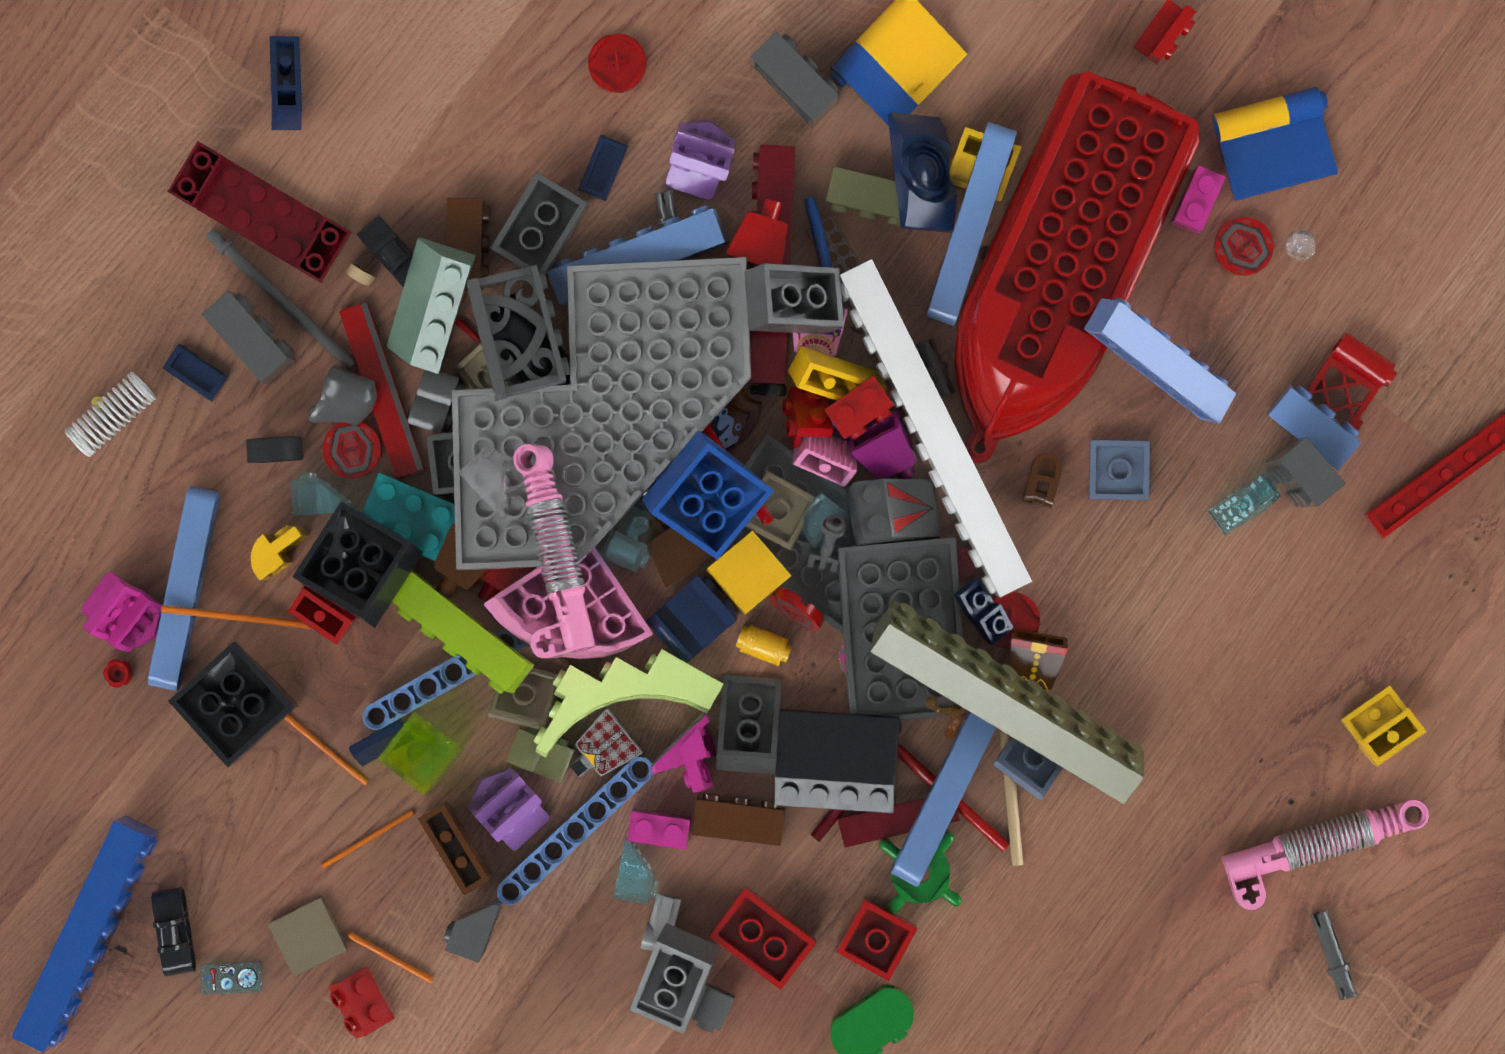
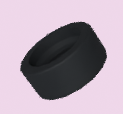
M301 436L246 440L248 463L303 460Z

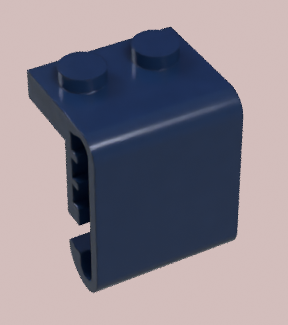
M697 575L645 621L673 654L686 663L690 662L699 652L737 621L734 614L738 611L727 598L723 601L719 599L714 593L718 588L707 576L702 579Z

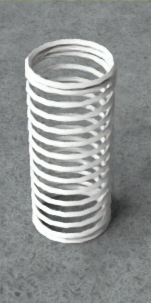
M134 372L127 374V377L147 401L137 393L126 379L122 378L123 383L138 397L142 405L135 401L123 385L117 383V386L135 404L138 410L132 407L115 387H112L113 392L129 407L132 414L122 406L111 392H107V395L125 413L128 419L122 416L105 396H102L104 402L119 416L123 424L113 416L101 401L97 400L98 405L114 420L118 428L111 424L97 406L92 405L94 411L110 426L113 432L108 430L90 409H87L88 414L104 429L108 437L101 433L86 414H82V417L101 436L103 441L95 436L84 421L77 418L78 423L95 439L98 446L89 439L76 423L72 422V426L75 429L69 426L65 428L67 436L86 456L92 457L96 453V448L101 449V444H106V440H111V435L116 436V431H121V426L126 427V422H131V418H136V413L141 414V409H146V404L151 405V402L156 400L154 393Z

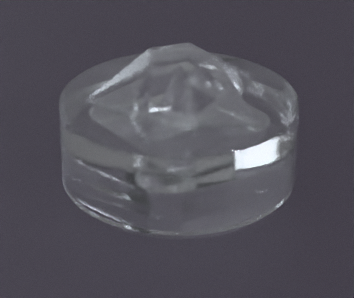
M1296 230L1287 237L1286 252L1290 258L1297 261H1305L1315 253L1316 240L1310 232Z

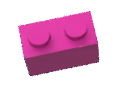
M1198 165L1191 174L1170 223L1196 235L1201 233L1226 177Z
M633 808L627 841L686 850L691 817Z

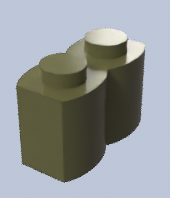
M520 727L506 762L562 783L575 748L570 746L571 741L560 737L547 756L543 757L535 752L538 744L533 742L539 730L526 727V729Z

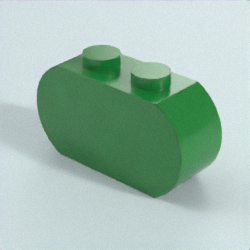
M883 984L834 1016L830 1026V1035L835 1050L839 1054H881L883 1052L881 1047L890 1041L896 1044L908 1035L906 1031L911 1028L914 1020V1010L909 996L895 985Z

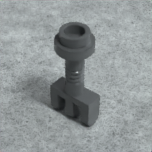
M830 515L824 519L821 526L825 534L821 548L811 546L806 567L812 568L815 560H819V570L824 571L826 562L830 563L829 572L836 573L839 559L837 552L833 551L836 538L844 535L846 525L842 517Z

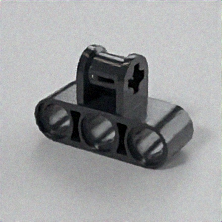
M378 214L357 233V236L404 287L413 252Z
M183 887L152 892L153 928H156L157 953H160L164 976L195 972L196 958L186 895Z

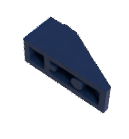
M270 36L271 130H301L302 127L299 36Z

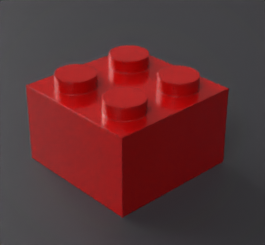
M863 897L836 947V953L889 981L915 935L917 926L897 914L889 913L883 906Z

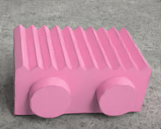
M802 436L799 448H794L793 465L845 487L857 473V459L850 452V443L842 440V438L837 439V436L831 438Z

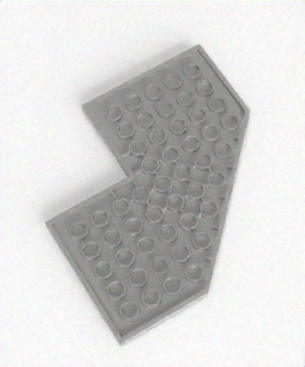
M746 257L567 266L570 385L551 386L498 401L495 400L492 388L452 390L456 570L544 567L540 566L543 561H539V558L542 556L537 555L541 552L536 550L539 546L534 545L538 540H533L537 535L532 533L536 530L531 529L534 525L529 524L532 520L528 519L529 516L526 513L525 504L528 500L527 495L530 494L526 493L525 490L528 487L523 482L526 478H522V474L516 469L513 461L514 453L518 447L524 444L546 446L551 450L554 462L551 468L552 471L549 474H553L554 478L550 481H555V486L552 488H556L557 492L563 497L565 505L563 510L567 511L565 513L568 516L566 520L569 521V531L572 532L570 536L573 537L571 541L574 542V552L577 553L575 557L578 558L577 562L580 563L664 473L698 430L702 432L751 379L750 331L744 271L747 270ZM535 453L531 456L532 466L536 463Z

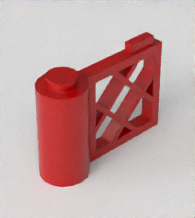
M1345 332L1339 338L1329 357L1306 390L1311 394L1323 392L1325 404L1330 408L1327 391L1344 388L1347 404L1331 407L1330 409L1336 411L1348 408L1350 416L1348 423L1359 430L1364 423L1359 418L1378 390L1383 385L1388 387L1397 375V372L1394 371L1396 365ZM1332 365L1341 371L1343 384L1326 387L1324 375ZM1346 375L1355 381L1347 383ZM1321 381V383H1322V388H1320V389H1315V388L1317 387V385L1319 384V382ZM1361 384L1370 390L1363 401L1351 403L1349 386ZM1359 406L1353 415L1352 407Z

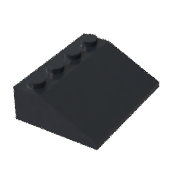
M781 709L775 773V805L893 813L897 799L899 717Z

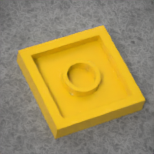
M753 530L706 569L744 615L791 577L789 572Z

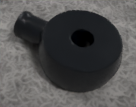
M783 384L751 385L750 393L767 397H785L787 388Z

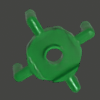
M946 829L928 866V878L925 881H921L917 887L891 874L893 885L898 893L886 903L889 913H898L907 900L913 903H926L934 901L940 896L954 907L961 905L962 899L959 893L948 887L951 873L944 853L954 841V835L950 830ZM888 838L880 839V849L894 859L893 866L900 849L892 844Z

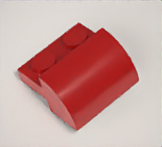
M305 586L287 611L336 645L344 638L358 619Z

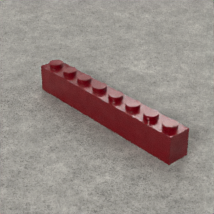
M760 145L759 152L753 153V170H759L758 182H752V200H757V211L751 212L760 214L765 199L782 204L777 220L788 224L782 265H790L795 146ZM750 331L751 379L749 383L785 385L787 332Z

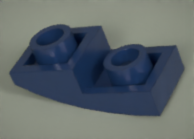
M973 578L954 594L970 622L990 645H994L1014 628L1002 605L993 602L981 578Z

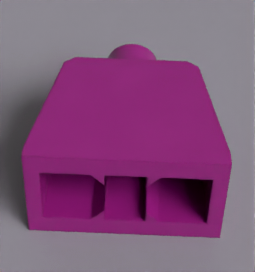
M898 410L892 412L890 416L877 423L875 421L866 426L867 431L853 440L849 436L851 454L878 479H887L893 475H896L898 479H911L915 471L911 466L917 462L915 446Z

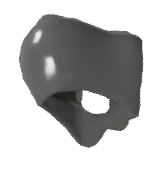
M334 365L325 378L320 399L316 405L309 408L311 412L308 418L309 421L314 423L344 422L357 426L374 409L377 400L375 381L360 374L345 371Z

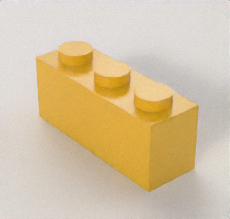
M800 346L788 370L797 388L834 400H839L872 376H875L884 391L888 388L876 370Z

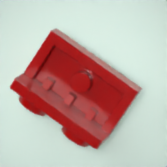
M1167 0L1137 40L1134 49L1156 65L1162 58L1168 61L1178 47L1174 43L1180 34L1186 36L1195 24V21L1191 18L1196 11L1188 5L1182 9L1171 0Z
M872 376L824 410L842 437L846 439L851 436L854 440L867 431L866 424L874 419L879 423L892 414L890 408L894 406V403L883 390L875 376Z
M797 386L790 387L788 398H784L782 403V414L787 416L786 435L791 436L793 448H799L802 436L831 438L834 430L833 423L824 410L829 406L828 398L797 388Z
M364 967L329 986L331 992L330 999L333 1005L340 1009L345 1018L344 1026L351 1035H354L356 1039L370 1034L395 1019L368 967Z

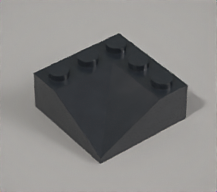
M341 501L294 573L293 578L308 589L375 628L423 554V551L411 541Z
M236 641L229 645L168 700L227 768L239 761L299 706L286 690Z

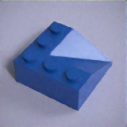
M698 430L642 498V501L652 515L718 560L774 490L720 445Z

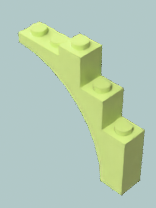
M661 649L658 656L652 653L644 667L645 670L649 671L648 674L617 657L612 664L607 661L598 676L603 679L602 682L570 665L567 671L561 669L553 682V685L557 687L554 695L563 699V702L556 701L548 715L552 718L550 725L547 729L542 726L533 742L538 744L535 752L546 757L557 740L576 722L595 710L617 702L634 699H664L686 704L707 714L724 684Z

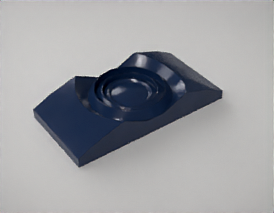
M894 112L887 114L901 229L948 233L953 231L956 217L957 192L950 180L948 167L951 143L940 117Z

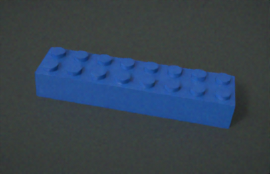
M126 815L114 820L11 1038L43 1053L51 1047L55 1048L58 1042H63L69 1030V1026L66 1023L71 1015H76L82 1003L79 995L90 986L95 975L91 970L96 962H101L107 950V946L104 943L109 935L113 936L120 923L117 915L122 908L126 909L133 895L129 890L134 882H139L145 870V866L142 863L147 855L151 856L158 843V839L155 838L158 830Z

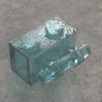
M636 515L631 517L623 534L611 529L601 551V557L636 573L639 567L644 569L650 557V552L646 551L649 545L637 539L639 534L647 532L649 528L648 520L645 517Z

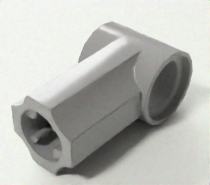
M657 893L650 922L646 924L641 949L653 951L665 924L668 923L675 926L681 906L680 898Z

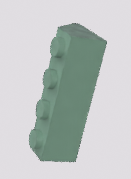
M418 237L386 347L408 364L439 374L467 287L466 280H469L476 255Z

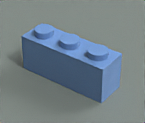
M1289 384L1267 411L1268 416L1296 438L1307 437L1327 462L1339 471L1361 444L1360 439L1357 437L1360 432L1348 422L1342 425L1335 420L1336 413L1324 403L1319 407L1310 399L1313 395L1304 387L1298 385L1295 388Z

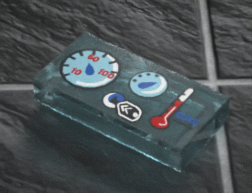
M261 961L200 965L202 995L262 992Z

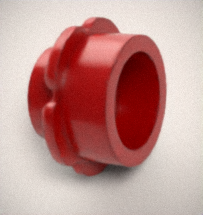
M112 659L108 662V666L104 668V679L109 682L110 686L120 688L122 685L129 684L132 680V667L126 660ZM117 670L121 672L120 676L116 675Z

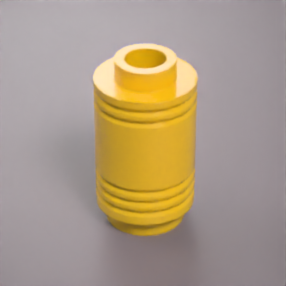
M751 624L749 627L743 625L735 646L740 648V652H744V654L751 655L776 666H779L780 661L787 662L792 646L787 645L788 638Z

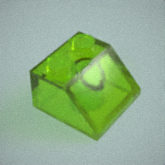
M414 712L377 759L425 796L432 792L465 748L442 729Z

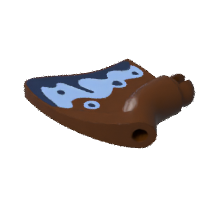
M744 387L712 420L713 431L727 452L736 448L751 434L760 417L762 402L749 398Z

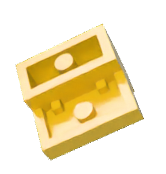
M965 126L949 170L950 180L953 185L967 189L984 136L983 132ZM1013 143L996 196L998 201H1002L1022 147Z
M286 525L276 532L274 536L272 534H262L256 540L251 551V566L260 581L270 580L293 563L286 553L310 536L303 526Z
M1388 686L1341 719V722L1359 744L1358 747L1376 767L1427 732L1391 686Z

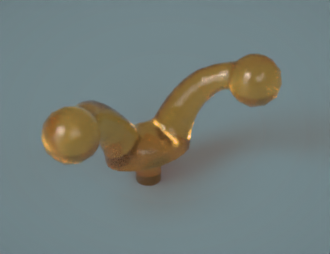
M928 698L925 702L927 708L940 715L954 716L949 728L944 732L946 738H954L956 735L955 729L963 721L960 715L966 712L965 708L961 707L957 710L954 705L948 708L937 707L935 698Z

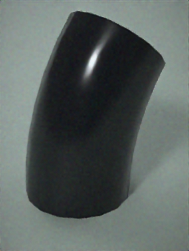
M511 294L510 298L516 300L517 294ZM499 307L500 315L497 312L491 313L490 318L493 322H500L503 319L504 308ZM510 310V318L507 325L499 333L492 335L493 340L510 342L523 354L533 339L536 327L520 314ZM547 333L540 348L550 349ZM559 346L560 357L567 358L570 370V358L563 347ZM505 349L501 352L505 361L510 358V355L513 363L517 360L510 350ZM543 357L539 361L544 369L535 367L532 361L527 365L533 374L540 377L547 376L553 368L550 359L547 357ZM523 370L516 375L521 383L531 381ZM570 374L565 375L566 380L570 377Z

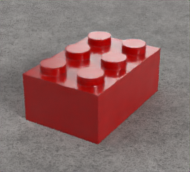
M746 885L709 934V937L780 990L817 943L813 935Z

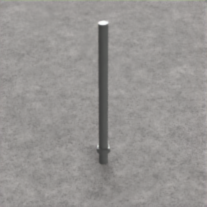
M212 229L206 237L218 248L217 252L220 255L225 254L348 370L356 364V360L232 246L233 241L229 238L226 240L215 229Z

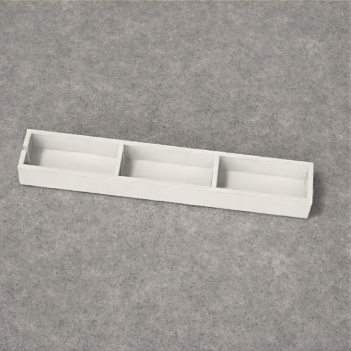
M871 259L840 274L842 301L846 302L849 300L853 308L849 313L857 329L862 327L866 335L862 339L869 355L875 353L879 361L876 364V369L883 381H889L893 389L889 392V395L896 408L902 407L906 415L902 420L909 434L915 433L919 444L915 445L920 458L922 461L928 459L933 469L928 472L936 488L941 486L946 495L941 499L949 514L955 513L959 521L955 528L962 541L968 540L972 550L968 551V554L975 567L981 566L985 574L981 580L989 594L994 593L996 597H1002L1032 582L873 260Z

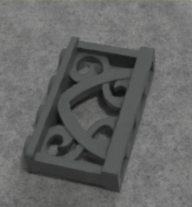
M537 264L529 267L484 278L466 280L495 400L507 399V397L559 384H566L565 375H569L570 370L567 358H561L558 347L563 346L559 328L553 329L550 319L555 317L552 300L545 299L543 289H547L548 285L544 271L538 272ZM518 281H526L532 286L533 294L529 298L523 297L522 288L517 292L516 300L510 298L512 286ZM506 284L504 296L481 293V289ZM537 301L539 302L542 317L530 308ZM499 307L504 308L503 319L500 322H493L490 318L491 313L497 312L500 315ZM510 310L520 314L536 327L533 339L523 354L510 342L493 340L492 335L499 333L507 325L510 318ZM546 333L550 349L540 348ZM508 349L513 352L517 360L513 363L510 355V358L504 361L500 357L501 352ZM547 357L553 365L552 371L544 377L533 374L527 365L532 361L535 367L544 369L539 361L541 358ZM522 370L531 380L505 387L504 383Z

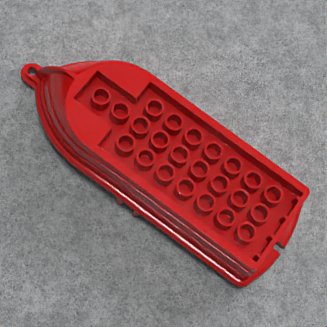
M1088 71L1081 74H1073L1066 79L967 296L956 334L955 371L960 398L972 426L965 442V447L974 463H984L989 460L1000 439L1032 429L1057 414L1088 383L1099 366L1107 347L1084 328L1101 298L1110 300L1120 298L1126 302L1129 301L1198 148L1201 135L1199 123L1195 119L1174 110L1148 93L1145 96L1136 93L1137 88L1103 78ZM977 443L984 447V451L981 454L974 451V445Z

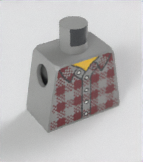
M607 708L576 742L575 746L582 754L569 765L580 778L592 768L600 776H603L643 753V749L612 711Z

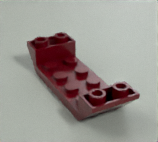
M199 141L196 142L167 191L320 283L323 282L352 233Z

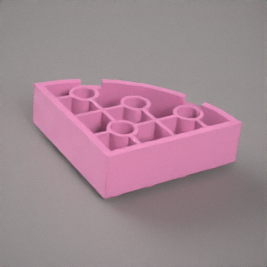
M594 547L580 562L578 567L581 568L579 572L582 573L581 578H583V584H585L586 590L583 597L596 646L564 656L567 658L590 659L606 657L623 652L653 635L626 592ZM544 567L536 568L484 603V606L499 624L516 638L530 646L532 635L537 630L558 624L554 603L549 600L548 592H546L547 589H545V585L548 582H544V579L547 577L542 576L546 573L541 571ZM553 639V641L549 642V645L562 644L563 639Z

